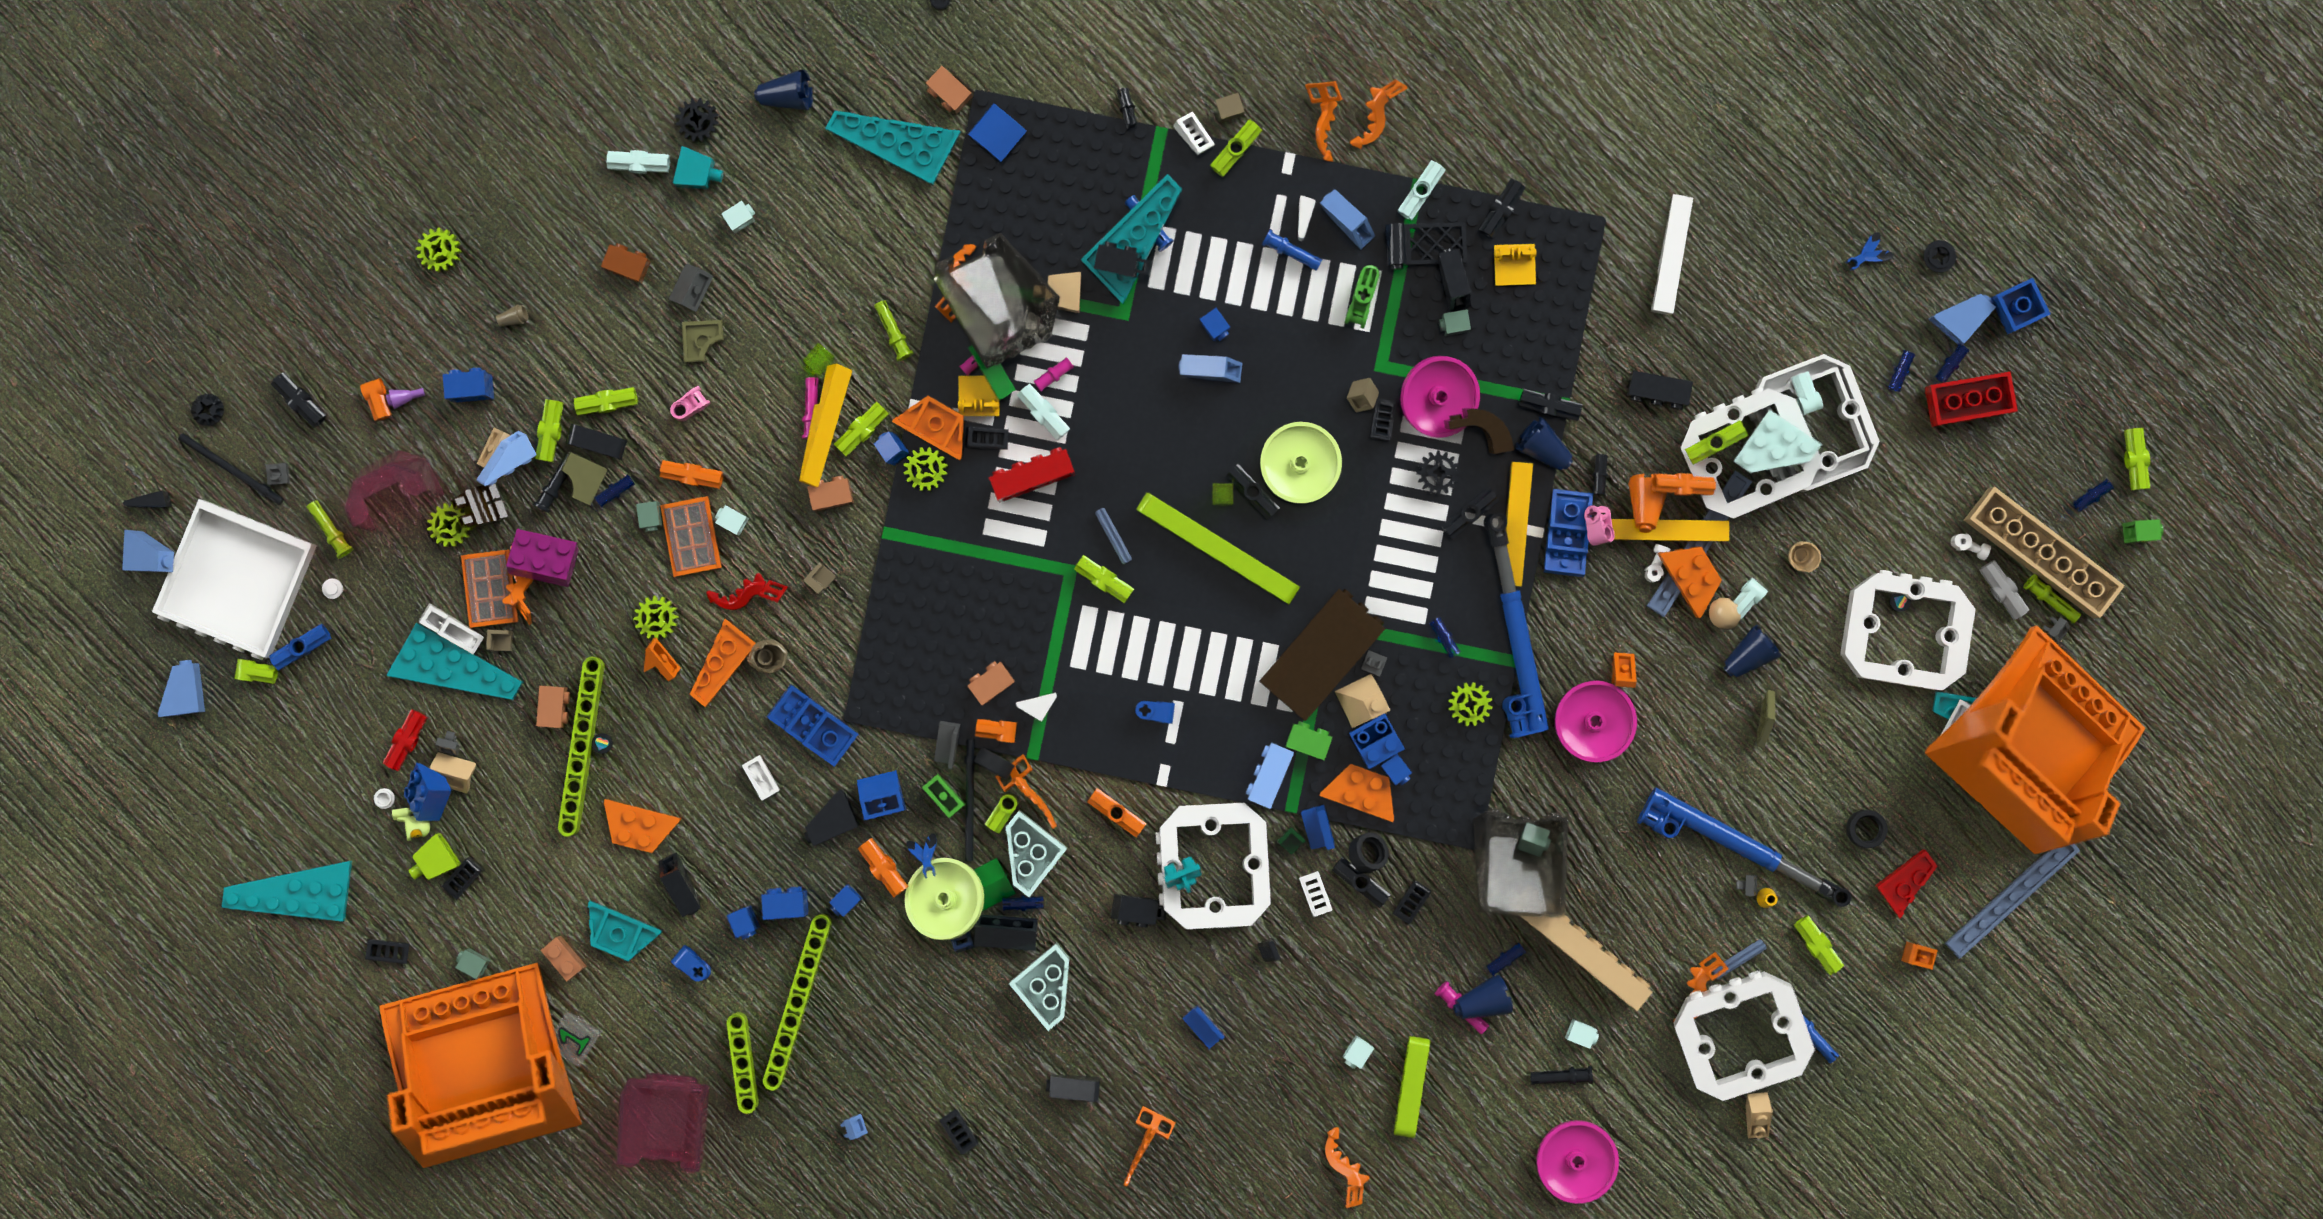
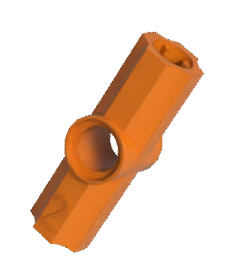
M663 460L659 477L681 481L683 484L693 486L702 485L720 489L723 481V472L702 468V466L695 464H680Z
M1678 473L1675 475L1653 474L1651 487L1653 492L1674 493V495L1691 496L1693 494L1709 496L1714 495L1716 482L1714 477H1699L1688 473Z
M1098 788L1087 801V803L1136 838L1147 824ZM1114 807L1122 809L1123 814L1120 818L1112 817L1111 810Z
M870 838L858 848L870 865L871 873L877 880L882 881L893 897H896L909 887L897 872L894 861L887 854L883 853L873 838Z

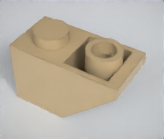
M1768 1092L1748 1093L1746 1099L1748 1138L1769 1137L1772 1108Z

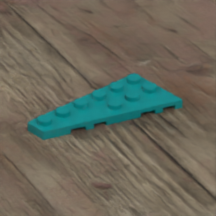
M834 111L825 128L831 133L931 185H934L961 134L959 130L886 120L879 117H868L841 111Z
M1169 174L1081 259L1122 304H1124L1137 277L1095 269L1094 264L1099 244L1105 245V241L1116 243V248L1124 249L1125 246L1137 248L1136 252L1141 253V259H1147L1182 191V188ZM1140 262V263H1139V267H1138L1139 270L1142 269V267H1143V265H1144L1143 262Z

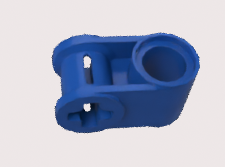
M1141 701L1136 705L1135 713L1144 720L1173 724L1175 703ZM1144 704H1147V708L1150 709V713H1146V716H1142V712H1139V708H1143Z
M683 945L671 960L675 967L694 981L707 979L711 974L710 965L686 945ZM701 967H702V968H703V970H702V973H703V974L699 976V975L697 974V973L699 972V971H698V968H701Z

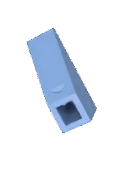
M517 431L502 440L476 479L477 482L484 486H490L496 483L497 479L501 476L514 472V468L519 465L529 463L532 460L531 458L537 454L527 435Z

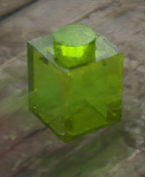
M817 343L803 359V362L806 364L804 368L812 375L817 373L821 376L836 357L820 343Z
M1213 483L1212 505H1233V483Z

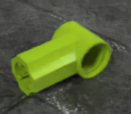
M245 659L237 660L234 679L275 684L278 670L273 665L259 664L256 661Z
M1011 793L1003 795L985 825L1000 834L1018 806L1017 797ZM1011 798L1014 802L1013 808H1006L1003 805V800Z

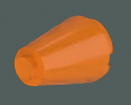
M1644 474L1634 475L1630 477L1628 483L1635 527L1643 533H1649L1656 528L1667 496L1665 492H1653L1651 487L1653 474H1651V478L1644 477Z

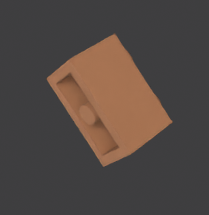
M943 66L926 82L927 92L934 99L938 97L943 102L941 105L949 113L953 111L957 114L973 97L972 93Z
M837 476L831 478V482L824 483V480H820L819 486L816 488L808 486L812 511L816 512L853 504L854 500L849 479Z
M994 661L986 667V673L983 675L978 673L969 679L971 683L968 687L982 706L1016 682L1002 662L997 664Z
M539 686L536 726L565 728V724H568L569 713L566 712V704L570 702V692H567L568 687Z
M562 936L556 937L540 950L566 982L572 980L587 967Z

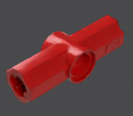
M411 709L403 726L397 730L392 739V746L383 761L384 765L400 771L408 754L414 750L418 743V735L427 721V716Z

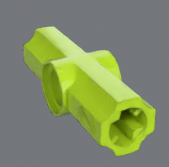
M1249 119L1234 138L1229 140L1228 145L1211 163L1210 167L1218 175L1224 177L1263 130L1254 121ZM1233 144H1239L1242 150L1234 153L1230 147Z
M634 387L616 391L604 390L596 392L595 395L574 398L577 416L597 412L609 413L616 411L618 408L638 405L637 393Z
M545 399L542 420H540L537 430L539 440L536 460L554 462L557 441L560 440L562 424L560 422L563 402Z
M876 402L862 416H859L850 424L848 430L834 445L847 457L861 442H865L874 433L875 428L889 413Z
M1739 420L1686 448L1685 451L1694 465L1747 437L1748 434ZM1713 437L1721 438L1722 446L1720 448H1713L1710 442Z
M2133 428L2124 430L2126 443L2124 462L2126 468L2129 469L2131 490L2149 489L2148 467L2150 466V454L2145 446L2144 429Z
M1084 555L1074 568L1076 572L1089 579L1093 585L1105 593H1110L1124 604L1134 590L1130 585L1117 578V575L1104 566H1099Z
M1809 915L1796 921L1794 927L1806 942L1805 946L1813 957L1818 959L1828 975L1841 970L1844 964L1832 949L1833 946L1823 932L1819 931Z

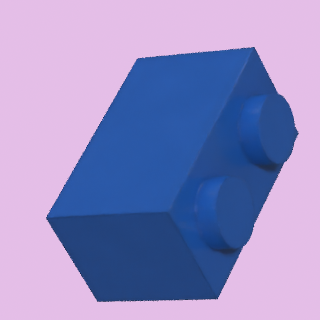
M751 905L727 915L736 938L741 936L743 940L757 934L756 929L760 928Z

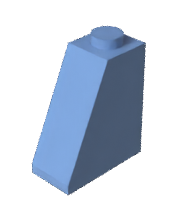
M1335 189L1328 193L1320 202L1325 213L1359 249H1362L1375 237L1367 218Z
M1979 294L1931 316L1929 320L1960 346L1971 337L1996 306L1992 304L1993 300L1990 297Z
M1182 354L1179 362L1180 375L1188 378L1240 383L1242 362L1221 356Z
M124 530L123 571L173 572L174 552L143 531Z
M192 660L179 661V665L172 666L158 711V717L205 712L199 663H192Z

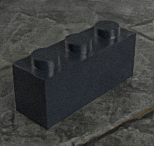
M1632 371L1629 377L1626 397H1631V401L1642 403L1643 400L1651 401V405L1663 406L1664 403L1671 405L1672 409L1683 410V407L1689 406L1693 381Z
M981 914L975 924L974 946L1035 951L1038 919Z

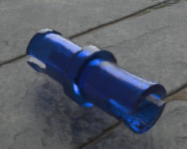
M1959 343L1951 356L1944 360L1945 364L1934 377L1940 382L1946 383L1954 370H1958L1960 362L1970 350Z
M1903 350L1898 365L1893 369L1895 372L1888 385L1889 389L1896 392L1901 391L1906 376L1910 374L1909 368L1916 356L1914 353Z
M627 474L615 484H609V488L594 496V498L602 508L614 498L621 497L620 494L634 486L635 483Z
M2106 478L2094 488L2087 489V493L2072 503L2079 512H2082L2092 503L2099 502L2102 496L2114 489V486Z
M1441 617L1429 623L1438 637L1437 641L1443 645L1449 658L1461 652L1451 637L1453 634L1451 631L1448 632Z
M1021 895L1018 898H1002L1003 904L1011 903V905H1002L1003 911L1021 910V912H1025V909H1044L1043 903L1035 904V902H1043V896L1025 897V895Z
M1518 942L1505 953L1501 952L1500 956L1486 965V967L1495 976L1506 966L1510 967L1512 962L1526 953V951Z

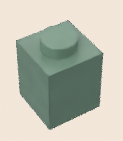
M1468 310L1444 313L1442 319L1439 320L1441 332L1444 331L1445 336L1469 332L1471 326Z
M653 501L636 504L639 528L645 529L646 532L658 531L657 527L663 526L660 502Z
M1526 823L1517 849L1540 857L1543 850L1547 851L1551 839H1548L1550 831Z
M469 948L459 953L456 958L458 964L455 968L475 979H479L484 974L491 960Z

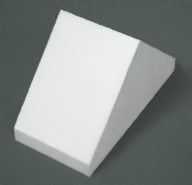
M1053 693L1016 702V705L1042 722L1056 700L1057 694Z

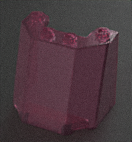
M397 450L362 468L353 481L344 507L352 526L368 531L376 530L363 499L399 481L405 492L409 495L416 496L427 492L440 497L443 496L444 492L428 460Z
M650 1073L646 1074L645 1079H628L620 1095L617 1164L625 1167H634L635 1164L640 1162L641 1157L649 1160L665 1159L670 1162L681 1161L680 1167L685 1172H699L703 1163L710 1086L698 1084L697 1079L692 1076Z

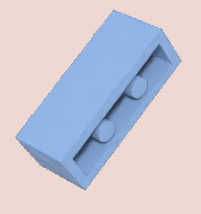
M1270 743V746H1265L1261 755L1264 757L1262 765H1257L1253 774L1257 776L1254 784H1249L1245 793L1249 795L1248 800L1271 809L1294 752Z

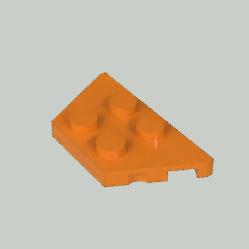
M926 396L892 420L893 423L956 459H962L964 415L936 399Z
M1697 546L1690 547L1689 549L1659 552L1657 555L1695 617L1701 618L1722 581L1702 547Z
M1349 764L1319 794L1321 797L1382 819L1394 821L1389 777Z
M604 799L611 839L614 844L653 853L681 821L679 817Z

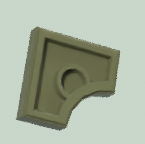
M723 320L682 322L684 363L705 362L706 354L710 347L717 342L724 341Z
M569 452L561 470L572 481L573 490L571 497L591 506L608 469Z
M1771 690L1766 691L1763 699L1757 729V746L1765 748L1775 722V691Z

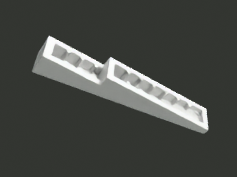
M1672 195L1651 312L1670 316L1674 313L1693 202L1692 197Z

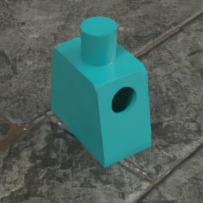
M682 146L673 184L679 188L708 189L710 180L722 182L724 171L714 169L715 161L712 158Z

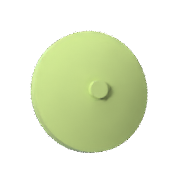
M1294 422L1280 427L1267 439L1261 453L1260 468L1266 485L1276 496L1291 503L1304 504L1319 500L1332 490L1341 473L1342 457L1337 442L1325 429L1313 423Z
M938 858L931 860V864L936 872L935 876L929 870L926 872V879L923 875V865L912 875L908 883L909 887L906 888L905 908L910 922L920 933L937 940H951L966 934L977 923L983 910L984 891L978 875L970 866L955 859Z

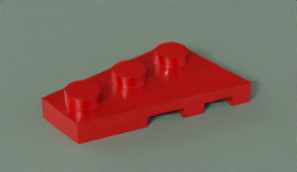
M1923 849L1875 885L1898 918L1901 919L1904 910L1909 903L1913 902L1914 896L1921 886L1925 885L1937 868V865L1929 853Z

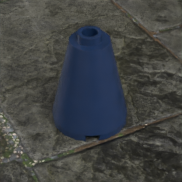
M805 69L798 70L758 85L754 92L756 101H759L760 105L810 110L809 108L812 107L813 90L812 87H808L807 81H811L808 72Z
M1538 417L1539 421H1532L1520 435L1522 441L1520 444L1517 442L1515 448L1519 452L1557 470H1566L1573 462L1571 452L1546 420Z
M1756 624L1724 661L1726 666L1723 668L1730 677L1734 675L1737 678L1779 659L1782 654L1779 653L1778 648L1767 634H1763L1761 627Z
M1500 975L1492 976L1456 999L1455 1005H1453L1455 1015L1457 1017L1460 1016L1461 1019L1512 1013L1511 997H1507L1506 990L1508 988Z

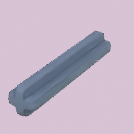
M1105 508L1097 510L1095 514L1119 559L1123 564H1126L1132 560L1127 548Z
M1758 940L1724 961L1729 969L1716 979H1720L1766 950L1764 942ZM1720 966L1717 969H1715L1712 972V975H1715L1716 973L1721 971L1723 967Z

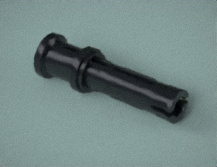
M567 453L548 485L542 488L543 492L537 502L533 503V505L547 513L550 512L549 508L554 499L558 498V491L568 476L561 470L568 456Z
M1592 1066L1576 1069L1571 1067L1569 1070L1530 1072L1531 1085L1554 1083L1576 1085V1083L1583 1082L1593 1084Z

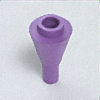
M423 388L412 391L389 390V394H386L388 405L393 406L394 409L414 398L425 396Z

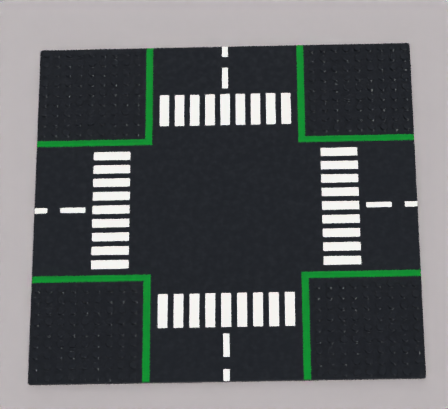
M976 90L973 95L909 408L926 396H930L959 413L958 376H967L959 366L972 356L967 347L984 337L987 340L988 336H993L1001 328L1002 324L1008 328L1015 338L1009 339L1000 351H995L994 353L1016 390L999 401V416H964L961 460L956 459L904 429L902 443L909 452L907 456L913 457V450L920 453L921 447H923L925 452H927L929 447L932 448V453L937 450L939 451L937 457L944 456L945 458L942 464L945 463L948 467L943 468V471H946L948 474L942 475L945 482L939 481V488L933 485L931 486V491H928L927 487L920 491V486L918 485L916 488H913L914 482H907L910 476L904 475V472L908 470L904 463L910 462L907 456L897 463L844 719L847 722L935 740L938 737L940 721L961 724L958 738L959 745L966 746V739H975L974 748L981 749L982 747L989 751L1018 757L1024 754L1028 759L1257 806L1262 805L1248 800L1249 795L1245 793L1249 784H1254L1257 776L1253 774L1257 765H1262L1264 757L1261 755L1265 746H1270V743L1294 752L1274 799L1272 809L1301 814L1302 810L1324 805L1328 820L1479 850L1507 718L1506 713L1502 709V703L1505 698L1511 696L1516 673L1502 606L1503 602H1501L1500 597L1503 589L1494 547H1491L1488 530L1485 529L1483 521L1488 514L1501 513L1506 517L1511 463H1533L1522 586H1516V590H1520L1525 617L1527 618L1556 469L1519 452L1515 445L1517 442L1521 443L1522 438H1520V435L1532 421L1536 420L1538 422V417L1545 419L1562 441L1566 418L1550 417L1540 414L1539 411L1520 407L1519 401L1523 389L1542 394L1558 395L1568 401L1571 399L1606 218L1518 200L1507 221H1504L1495 237L1491 239L1484 236L1478 230L1490 213L1489 210L1499 195L1437 183L1411 221L1403 217L1397 210L1418 181L1415 178L1332 161L1328 162L1322 159L1253 145L1249 146L1244 155L1222 177L1210 165L1228 145V140L1210 137L1215 145L1197 155L1174 129L1137 122L1134 128H1127L1124 119ZM993 103L1026 130V133L1002 162L998 161L968 135ZM1198 135L1194 138V140L1196 141L1201 137ZM1203 141L1199 143L1198 146L1201 147L1206 143ZM1233 144L1230 147L1234 153L1242 150L1239 144ZM1169 174L1182 188L1162 229L1174 242L1162 252H1159V247L1156 243L1154 244L1146 259L1153 261L1150 275L1139 273L1124 304H1122L1081 259L1131 211L1125 204L1128 198L1135 195L1140 202ZM1423 186L1416 188L1419 195L1427 193L1426 188ZM1334 189L1367 218L1375 234V237L1362 249H1359L1325 213L1320 204L1323 198ZM1300 195L1316 201L1304 240L1302 241L1298 240ZM1394 223H1466L1468 262L1463 263L1471 291L1469 308L1462 310H1468L1471 326L1469 332L1445 336L1444 331L1441 332L1439 320L1442 319L1444 313L1450 312L1439 264L1403 266L1402 270H1391V267L1387 266L1385 225ZM1453 227L1448 234L1457 241L1461 236V228ZM1432 228L1428 232L1435 241L1443 235L1438 228ZM1272 229L1273 233L1282 238L1287 237L1293 245L1323 259L1317 271L1284 253L1278 254L1276 250L1267 245L1263 246L1262 243L1268 231ZM1410 229V237L1417 242L1423 234L1418 229ZM1426 236L1418 243L1426 252L1434 245ZM1444 236L1438 244L1446 250L1454 243ZM974 244L976 249L970 256L964 255V262H959L964 266L959 272L966 273L963 281L972 284L966 290V293L972 299L961 304L964 309L951 323L935 306L947 292L951 293L953 290L947 274L950 260L958 251L963 249L964 245ZM1535 244L1536 285L1495 286L1494 245ZM1456 245L1453 250L1459 249ZM1435 246L1429 254L1434 259H1438L1439 253H1442V251ZM1417 247L1411 251V260H1420L1424 256ZM1372 265L1379 270L1380 275L1369 307L1368 318L1364 329H1362L1359 324L1353 322L1346 324L1344 322L1353 299L1359 275L1365 266ZM1081 272L1079 313L1048 307L1047 297L1035 296L1036 284L1048 285L1049 275ZM1361 294V300H1365L1364 294ZM949 297L941 304L942 309L950 302L951 299ZM957 305L949 313L950 317L958 310L959 307ZM1215 308L1219 310L1230 326L1229 335L1221 341L1218 339L1213 341L1199 322L1203 316ZM1182 354L1221 356L1242 362L1240 383L1182 376L1179 371V362ZM1433 356H1448L1465 363L1473 371L1479 384L1480 402L1478 409L1488 411L1503 421L1510 432L1514 450L1497 454L1489 453L1486 435L1475 425L1467 426L1459 433L1443 438L1427 436L1414 429L1403 414L1400 400L1402 385L1410 370L1422 360ZM1067 357L1074 368L1062 375L1058 382L1054 381L1040 391L1035 385L1034 380L1046 373L1049 367L1053 368ZM977 367L968 376L984 375L980 368ZM1371 378L1379 391L1377 398L1397 402L1389 442L1369 438L1375 405L1373 409L1355 412L1347 400L1349 390L1354 381ZM1029 383L1043 399H1046L1057 411V415L1070 428L1058 441L1044 425H1041L1034 418L1029 408L1017 396ZM1380 405V409L1391 410L1392 408L1391 406ZM1378 414L1380 417L1390 418V414ZM1377 420V424L1388 426L1389 422ZM1294 422L1313 423L1325 429L1337 442L1342 457L1341 473L1332 490L1321 499L1304 504L1291 503L1276 496L1266 485L1260 468L1261 453L1267 439L1280 427ZM974 426L1009 429L1008 450L965 448L966 428ZM1376 428L1375 432L1387 434V430ZM973 432V439H972V442H973V443H976V433H975V432ZM981 433V443H984L985 433ZM990 433L989 444H992L993 433ZM998 434L997 445H1001V434ZM1059 447L1062 450H1067L1075 472L1074 476L1004 502H998L989 477L993 476L992 472L1002 468L1005 471L1012 469L1011 465L1021 461L1024 464L1031 462L1030 458L1040 454L1045 457L1050 455L1049 451ZM1440 450L1442 456L1445 452H1448L1447 458L1455 457L1452 462L1454 464L1459 463L1456 470L1461 471V473L1456 475V477L1460 480L1459 482H1453L1455 485L1454 489L1448 487V493L1441 490V494L1437 495L1436 490H1434L1430 494V488L1427 487L1423 490L1424 483H1418L1421 475H1416V472L1421 471V468L1417 465L1419 463L1424 464L1422 461L1423 457L1429 459L1428 453L1432 452L1436 456V452ZM922 456L918 460H927L929 456ZM1434 460L1428 463L1426 469H1431L1434 466ZM936 461L934 469L939 473V465ZM1443 461V465L1446 468H1451L1447 462ZM918 464L923 470L922 474L927 472L933 475L929 465L925 467ZM1237 464L1280 507L1268 520L1225 477ZM915 466L912 467L914 477L917 475V468ZM1438 467L1437 470L1433 472L1437 475L1438 481L1440 479V476L1444 474L1439 470ZM1426 477L1428 482L1434 485V481L1430 477ZM1451 477L1443 479V486L1450 481ZM926 478V479H924V481H922V482H923V483H928V482L933 481L934 479H933V478ZM1249 487L1247 489V494L1250 497H1256L1259 493L1256 487ZM1489 487L1497 496L1499 502L1452 540L1441 526ZM1146 492L1298 585L1300 589L1290 605L1137 511L1136 508ZM1101 508H1105L1132 558L1126 564H1123L1095 514ZM1467 508L1465 516L1468 519H1473L1475 511ZM1496 517L1492 521L1495 528L1498 526V519ZM1083 555L1099 566H1104L1117 575V578L1134 589L1125 604L1110 593H1105L1093 585L1089 579L1074 570ZM1338 589L1349 591L1354 596L1352 600L1357 604L1359 602L1364 604L1369 609L1367 613L1372 617L1375 615L1384 622L1383 627L1386 628L1368 649L1387 657L1380 677L1374 674L1372 676L1390 708V711L1386 712L1385 715L1405 748L1397 754L1412 772L1409 775L1411 779L1402 786L1399 783L1394 785L1389 779L1394 814L1393 822L1319 796L1320 792L1349 764L1388 777L1380 767L1383 762L1370 769L1366 767L1349 735L1350 732L1372 720L1352 728L1334 692L1371 674L1361 670L1368 650L1306 721L1300 718L1259 682ZM994 661L997 664L1002 662L1016 682L982 706L968 687L971 683L969 679L978 673L980 675L986 673V667ZM1472 682H1474L1475 688L1482 685V692L1489 691L1486 697L1492 698V701L1488 702L1492 709H1487L1486 712L1490 716H1483V723L1477 720V726H1473L1472 722L1465 726L1464 720L1459 724L1457 723L1459 717H1451L1454 710H1448L1452 706V703H1449L1448 700L1454 698L1450 694L1451 692H1458L1457 686L1464 688L1463 684L1467 683L1471 687ZM1471 691L1477 699L1482 698L1477 692ZM1053 693L1057 694L1056 700L1042 722L1016 705V702ZM1463 693L1458 697L1457 703H1461L1463 700ZM1470 698L1468 703H1465V706L1469 707L1470 710L1475 705V702L1471 701ZM1141 701L1175 703L1173 724L1139 718L1135 713L1136 705ZM1144 704L1143 708H1139V712H1142V716H1146V713H1150V709L1147 708V704ZM1483 705L1479 706L1477 716L1481 713ZM1464 710L1459 711L1461 715H1463L1466 718H1469L1467 712H1465ZM977 719L999 722V720L1016 722L1015 743L975 736ZM1300 721L1309 724V729L1317 732V729L1320 728L1329 732L1328 736L1333 738L1325 760L1285 747L1293 724L1298 725Z

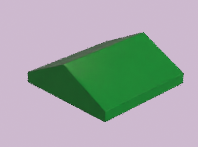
M998 858L974 869L984 891L982 911L1016 894Z

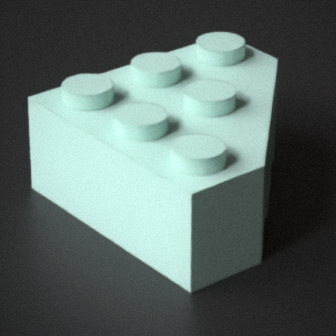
M1769 410L1733 462L1750 473L1810 462L1822 444Z
M1019 810L1006 826L1012 881L1016 888L1030 897L1066 851L1067 847Z
M1057 942L1009 982V985L1048 1031L1065 1016L1070 958Z

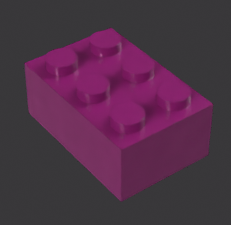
M517 529L506 568L511 575L569 587L579 548L577 542Z

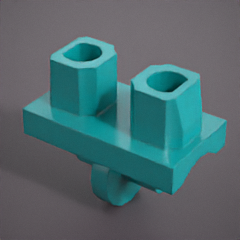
M1192 857L1181 861L1183 870L1176 871L1174 864L1165 866L1164 880L1167 889L1176 886L1178 891L1185 888L1186 892L1190 893V886L1197 884L1195 878L1202 876L1199 864H1196Z

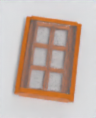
M709 497L660 505L673 577L722 568Z
M510 550L461 555L469 628L519 622L517 605L512 607L502 602L503 598L510 595L506 585L514 584L513 575L509 574L506 568Z

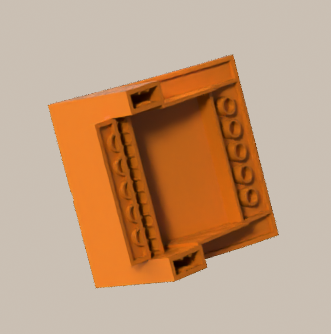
M2036 625L2029 629L2014 654L1981 695L1941 736L1927 747L1925 754L2034 854H2039L2108 835L2120 803L2107 791L2112 776L2137 744L2145 727Z
M538 963L379 1006L388 1052L398 1087V1092L388 1094L392 1132L423 1168L582 1125L556 1037L542 973Z

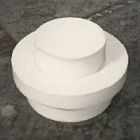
M328 579L323 583L322 592L327 598L336 599L342 594L343 585L337 579Z
M386 788L378 790L374 795L376 806L381 809L390 808L395 802L394 793Z

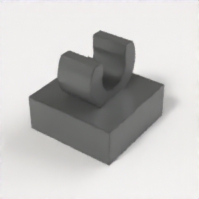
M288 463L266 465L267 484L269 486L290 484Z
M2050 617V621L2054 623V626L2048 628L2044 625L2043 628L2050 638L2059 644L2069 631L2070 626L2061 617L2058 621L2056 618Z
M1368 650L1361 670L1380 677L1387 657Z
M447 731L445 739L437 738L435 745L438 752L458 756L460 747L458 742H456V733Z
M1746 875V881H1736V889H1746L1745 896H1756L1757 875Z

